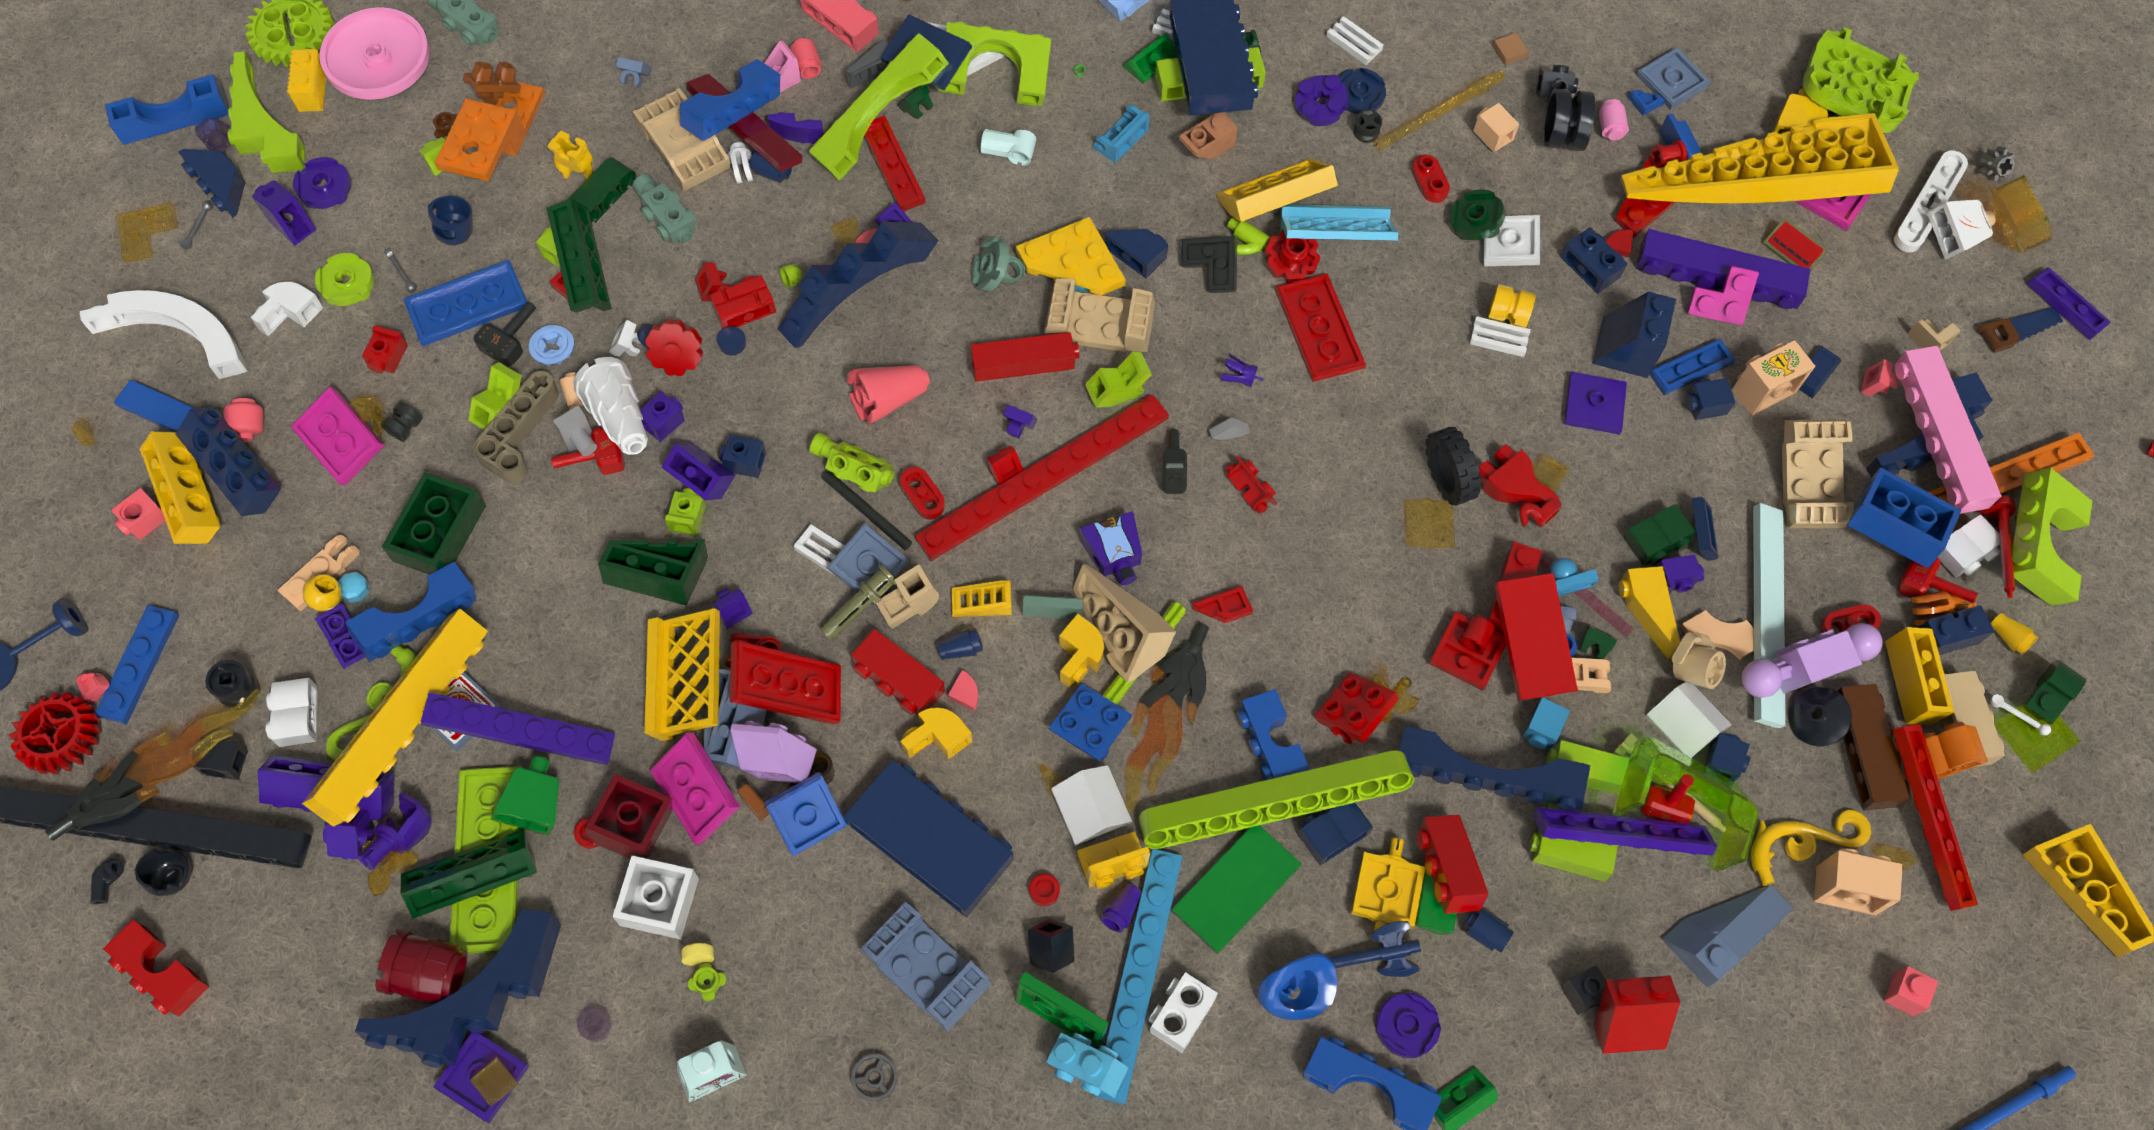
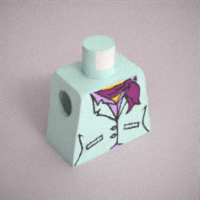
M722 1040L677 1061V1073L689 1103L747 1076L736 1046Z

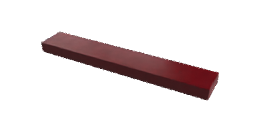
M709 73L687 82V90L692 95H696L699 92L712 96H722L731 93ZM754 112L728 126L779 172L802 163V154Z

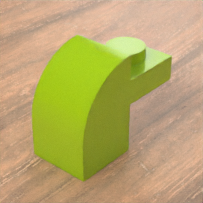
M1133 351L1118 368H1099L1085 385L1095 407H1113L1140 396L1144 392L1142 385L1152 374L1142 352Z
M500 362L492 365L487 390L472 397L468 421L485 430L518 391L522 375Z

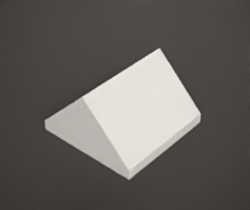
M1688 682L1677 686L1646 715L1688 761L1732 725L1694 684Z
M1108 765L1081 770L1051 788L1075 846L1132 823Z

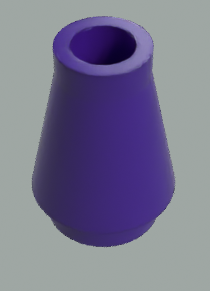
M1126 884L1123 890L1102 909L1103 915L1100 918L1102 923L1110 930L1119 933L1124 928H1128L1137 902L1142 895L1141 891L1131 884Z

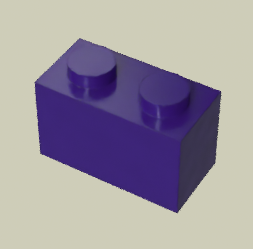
M675 443L661 467L704 500L721 499L736 476L693 443Z

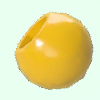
M317 574L310 577L302 588L304 602L308 607L316 611H329L336 607L342 599L341 584L336 578L328 574Z

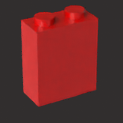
M1671 975L1606 980L1594 1024L1602 1054L1666 1049L1680 1006V999Z

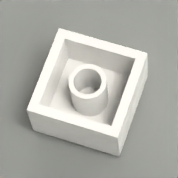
M631 856L613 918L622 927L681 940L699 878L691 868Z

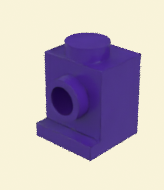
M1695 554L1664 559L1657 565V567L1663 566L1669 594L1675 589L1678 593L1687 592L1693 589L1697 582L1704 580L1703 567L1701 564H1698Z

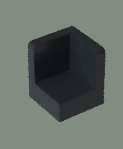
M1048 919L1028 929L1029 956L1032 966L1054 973L1074 962L1073 926Z

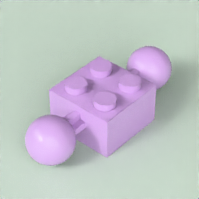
M1866 623L1854 624L1846 631L1836 635L1833 629L1813 638L1804 639L1775 651L1776 658L1771 660L1757 659L1750 662L1742 672V684L1749 694L1759 698L1770 697L1780 688L1783 694L1862 665L1861 661L1873 659L1881 651L1883 644L1882 636L1874 626Z

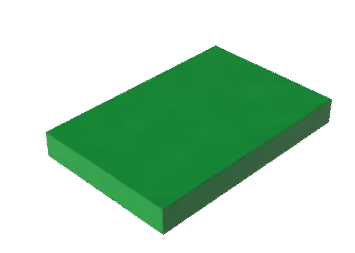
M1024 971L1018 981L1016 1003L1070 1036H1073L1075 1032L1092 1041L1090 1046L1098 1050L1104 1040L1109 1022Z

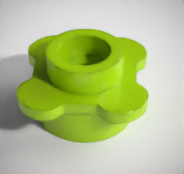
M703 963L699 966V970L695 972L693 978L689 979L688 988L691 991H697L702 995L704 1001L709 1002L715 999V993L721 986L726 984L727 978L724 973H717L710 963ZM706 979H709V980H710V984L705 985V984H704L705 980H706Z

